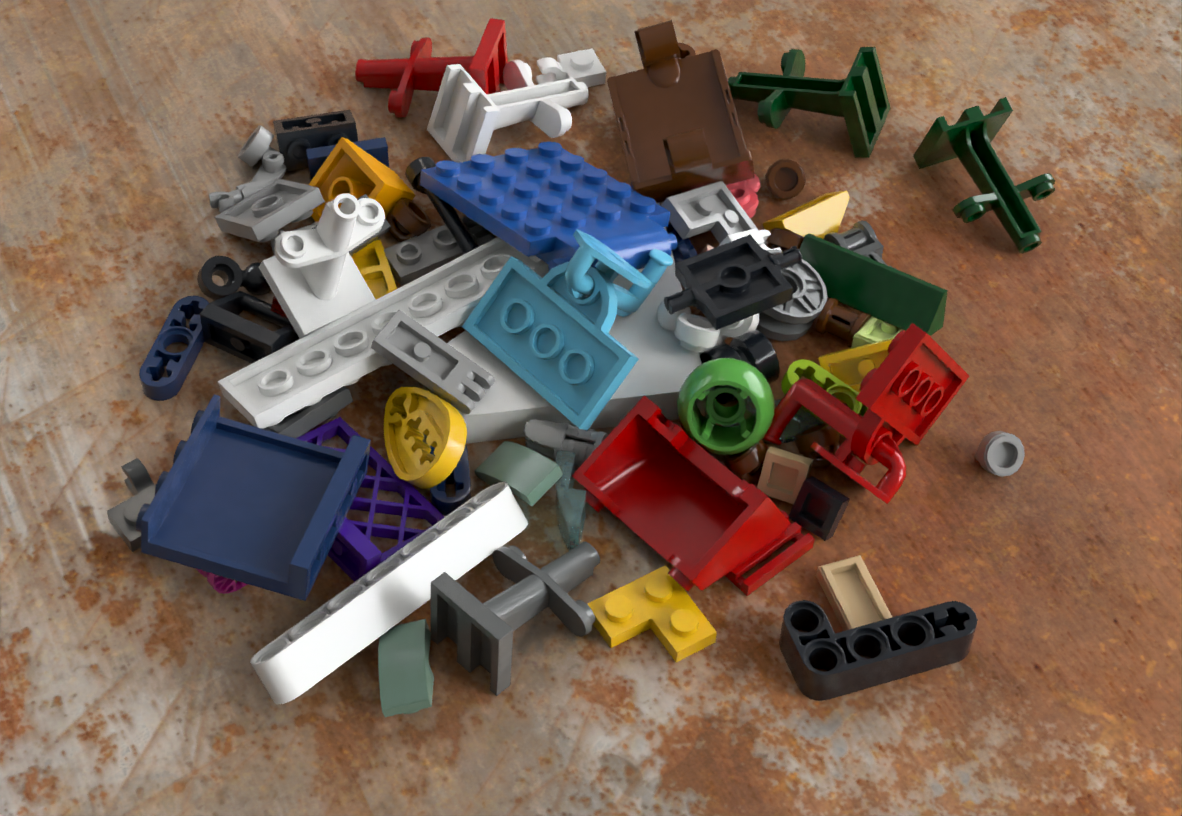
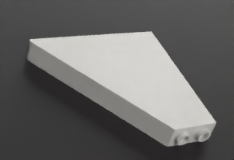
M672 251L673 264L666 268L662 277L640 308L626 317L616 315L609 334L637 356L639 360L589 429L617 426L644 395L662 410L661 413L667 420L679 419L677 399L680 388L688 375L701 365L699 352L682 347L680 345L681 340L674 335V331L663 328L657 319V309L664 300V297L682 291L681 283L675 276V261ZM620 274L613 281L614 284L627 290L633 284ZM466 330L447 343L489 372L495 379V382L489 389H484L485 395L479 402L473 401L475 408L470 414H464L458 410L466 423V444L525 437L523 430L526 421L529 422L530 419L534 420L535 418L559 424L564 422L575 426ZM707 396L702 401L698 398L696 399L697 406L703 416L706 413Z

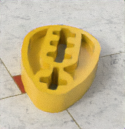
M400 387L391 394L385 406L384 439L389 462L400 479L422 489L437 486L452 473L463 454L467 438L465 420L453 405L437 395L418 387ZM423 434H425V435L427 436V438H426V442H427V443L423 442V439H424ZM431 446L435 448L434 455L430 454Z

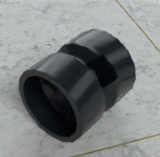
M752 330L732 339L730 346L728 344H720L700 354L701 364L717 358H735L756 367L769 384L779 378L780 367L776 352L767 337L758 330ZM721 393L715 397L720 404H726L737 399V397L730 393Z

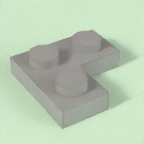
M723 181L668 197L661 205L670 211L669 222L682 239L711 231L718 242L721 243L727 235L752 229L759 231Z

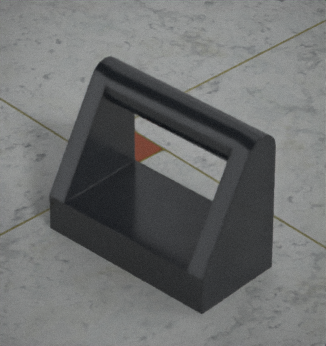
M238 291L210 302L200 313L205 343L251 364L299 340L283 309L243 291ZM245 310L283 328L273 332L238 315Z

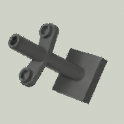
M588 542L580 543L572 550L540 569L531 564L518 547L514 545L508 548L500 547L492 555L494 564L504 577L515 584L484 603L480 602L450 575L443 572L431 582V640L438 644L446 637H449L457 644V662L469 673L479 665L485 668L491 674L490 691L498 696L511 685L513 631L541 611L549 607L562 623L579 637L591 632L592 624L595 622V615L592 609L584 601H574L567 594L591 577L594 568L600 563V556L597 550Z

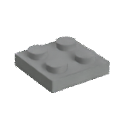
M279 179L215 216L220 230L257 242H266L280 234L279 229L290 222H300L313 214L312 209L325 201L318 187Z

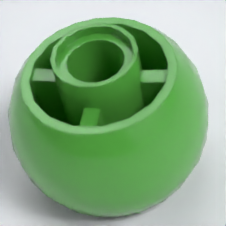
M717 358L699 365L688 375L680 388L677 399V412L682 429L704 450L718 455H733L744 452L763 439L773 420L775 401L769 383L756 367L735 358ZM721 393H730L737 397L739 402L732 407H724L717 402L715 397ZM707 396V414L703 416L697 406L696 399L698 398L702 401ZM748 396L756 408L754 414L746 409ZM737 422L740 423V425L735 426V427H722V426H719V425H716V424H715V423H717V424H720V425H723V426H724V425H732V424H735V423H737Z

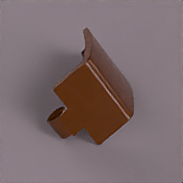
M672 20L634 31L644 69L612 76L607 79L633 192L636 191L643 196L653 198L656 203L665 201L668 197L723 181L725 185L755 178L751 151L747 152L719 50H711L710 52L681 59Z

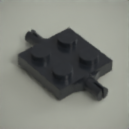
M751 234L685 259L675 263V276L685 290L664 297L665 307L669 314L672 315L675 312L694 306L703 312L715 330L721 329L792 300L793 287L782 275L781 270L802 263L801 253L796 246H793L777 254H772L761 248Z

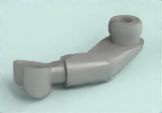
M278 151L264 153L262 156L263 165L259 168L251 182L236 187V190L231 192L210 193V206L212 208L219 207V212L222 213L273 182L282 179L286 171L284 156Z

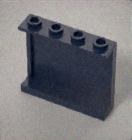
M214 394L205 411L199 410L196 413L188 440H181L179 442L170 471H163L156 485L155 497L151 504L145 503L140 509L136 521V530L141 532V553L306 601L366 476L371 440L353 435L344 453L220 417L221 396Z

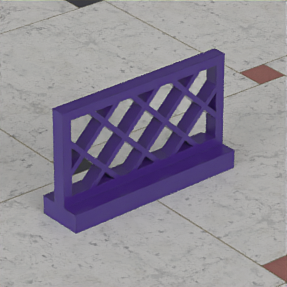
M338 417L296 439L322 446L324 441L336 435L340 436L347 444H349L353 435H360L341 417ZM371 446L368 465L376 471V475H366L360 487L373 489L372 499L355 497L350 507L352 510L369 512L368 522L353 521L345 517L328 553V556L354 582L429 529L405 528L407 517L426 519L432 526L445 517L410 483L400 479L395 474L392 466ZM326 447L344 453L346 449ZM378 490L398 492L404 498V503L377 500ZM382 513L402 516L400 527L373 523L374 514ZM371 536L397 539L398 544L382 553L370 539Z

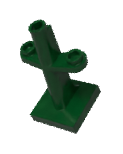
M860 47L847 78L842 80L804 77L806 67L804 53L802 50L794 48L782 55L781 69L783 75L739 72L737 76H731L728 79L732 98L759 103L757 110L758 120L769 128L778 129L791 109L843 117L855 158H870L891 109L876 47Z
M1007 98L999 99L990 114L983 115L979 105L965 109L954 125L949 126L944 116L936 118L913 157L919 169L958 157L982 195L972 196L958 203L952 210L956 217L962 218L964 223H969L979 219L986 212L993 210L1016 245L1019 253H1026L1037 248L1042 243L1039 237L1042 231L1025 204L1024 199L1032 197L1033 201H1039L1050 196L1055 191L1053 186L1055 179L1050 173H1046L1015 186L990 144L1013 111Z

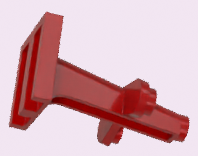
M489 19L474 56L431 57L432 40L430 37L421 38L420 41H413L410 58L359 59L355 70L356 81L363 82L364 87L398 89L390 92L388 100L389 113H394L396 118H405L407 116L414 90L439 91L447 65L461 64L486 95L501 92L500 83L504 84L503 71L508 63L505 20Z

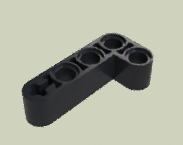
M801 600L791 603L785 609L779 645L802 694L812 700L824 701L957 663L965 659L969 653L978 620L976 613L971 607L962 602L950 601L835 633L825 612L819 605L811 601ZM798 630L807 631V633L799 632ZM861 655L868 656L871 659L862 658ZM815 668H822V669H825V670H827V671L822 672V671L816 670Z

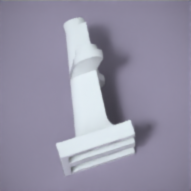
M517 59L508 62L504 67L503 79L508 90L486 95L461 64L447 65L427 130L451 160L458 163L470 161L473 155L485 154L493 130L530 120L549 137L556 138L564 135L571 128L572 116L567 108L584 105L588 101L589 92L584 82H576L574 78L534 85L529 65Z
M349 193L338 195L334 200L326 203L316 229L281 233L275 243V256L261 262L259 269L299 339L376 300L349 254V251L381 230L385 213L382 206L376 200L370 198L357 200Z

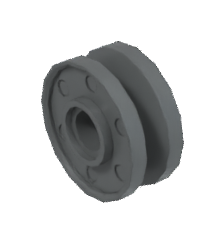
M777 249L767 250L772 254L782 252L781 250ZM803 259L802 263L781 270L782 275L793 287L792 300L759 313V323L755 330L760 331L767 338L778 341L797 340L807 334L814 319L823 310L827 301L826 286L819 273Z

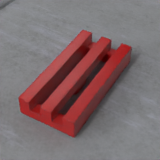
M782 510L783 515L789 519V515ZM795 521L777 540L725 576L748 596L811 550L815 538L809 533L804 536L801 533L802 527ZM792 540L795 542L746 579L742 576L758 563H762L770 557L773 552L788 541Z

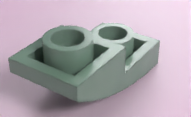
M504 441L474 471L478 478L490 486L500 482L508 483L512 493L530 506H533L563 476L557 463L528 447L510 441Z
M426 619L396 625L379 637V688L381 709L384 717L402 713L412 714L421 709L432 707L434 675L429 665L431 632Z

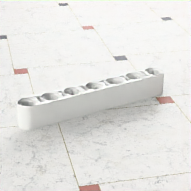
M500 482L491 485L473 496L258 651L252 657L250 663L275 704H283L302 695L431 599V582L443 572H446L456 581L494 553L495 550L521 533L527 527L528 521L508 483Z

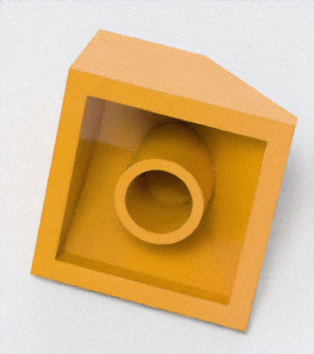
M341 137L308 184L318 187L325 201L312 209L313 214L311 217L316 222H319L326 203L343 193H349L356 199L366 194L370 199L376 200L384 210L385 219L388 212L401 198L413 200L416 196L392 169L344 137Z

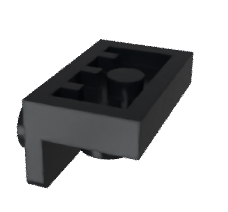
M351 110L273 121L275 137L279 152L284 156L286 171L308 168L306 149L336 145L341 137L351 142L358 141L356 122Z

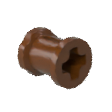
M830 298L818 317L816 332L820 334L826 332L847 341L848 347L851 348L854 335L870 319L871 315L865 312L859 315L840 306L839 300Z

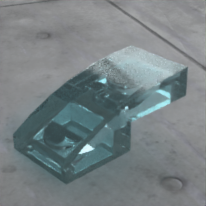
M557 450L556 463L559 465L563 476L555 483L556 517L563 541L568 551L578 546L582 540L586 519V490L573 489L575 479L572 475L575 472V452Z

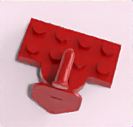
M912 323L906 331L899 332L893 338L888 347V356L879 368L872 369L863 378L859 388L861 392L855 398L868 408L863 417L814 381L801 379L791 386L774 409L771 426L762 440L780 446L782 442L779 439L783 431L803 405L846 437L835 454H832L815 441L810 447L888 504L906 478V465L898 446L905 438L917 446L969 378V375L925 331ZM879 462L888 470L875 486L860 473L866 467L865 464L875 465Z

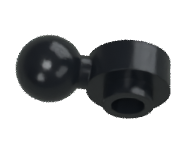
M214 256L204 263L197 277L200 290L213 300L236 293L240 287H245L249 293L254 295H264L271 291L269 284L259 269L261 262L252 263L245 270H241L233 259L226 256ZM212 276H220L224 281V286L216 285L212 281Z

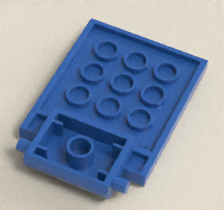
M542 142L538 144V148L529 150L509 148L505 150V154L497 156L476 154L471 156L470 161L460 163L448 160L439 161L436 163V167L421 170V186L527 257H538L548 264L549 271L556 266L569 262L580 247L573 236L576 229L591 235L605 244L636 270L646 266L650 259L649 253L651 250H661L671 256V251L677 248L676 236L673 233L668 234L664 227H668L670 211L656 204L653 198L643 196L636 191L633 192L629 184L617 181L607 175L608 173L605 170L595 168L585 162L583 157L573 155L556 142ZM595 259L591 266L596 268L595 265L599 260Z

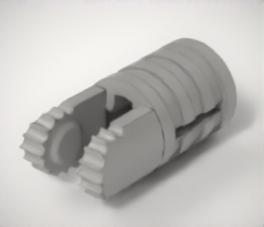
M536 418L534 420L530 419L529 422L526 421L523 430L526 447L545 457L554 459L555 462H564L572 466L577 465L578 467L583 464L607 437L606 432H597L593 429L586 431L579 429L576 425L572 426L564 422L559 424L547 420H537Z

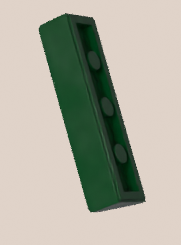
M808 233L805 235L799 251L802 259L819 273L826 286L828 298L837 299L842 304L865 312L905 331L913 323L931 336L943 327L948 290Z

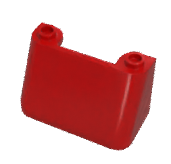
M644 395L573 473L572 477L584 487L578 495L598 513L605 506L671 564L673 568L668 574L686 591L689 592L694 585L700 591H703L777 540L791 523L765 493L754 484H749L732 473L693 441L681 427L669 419L667 420L661 413L662 410Z

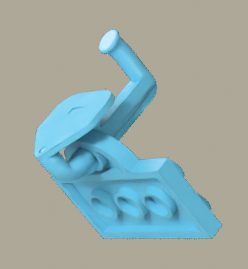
M576 229L573 236L580 247L569 262L552 268L543 278L520 259L511 256L462 327L579 429L588 431L639 360L637 356L609 334L616 315L626 317L636 312L658 283L666 268L673 264V259L667 253L653 249L649 253L650 259L640 273L605 244L591 235ZM595 259H598L599 261L595 265L596 268L592 267V263ZM618 274L633 283L629 290L613 283Z

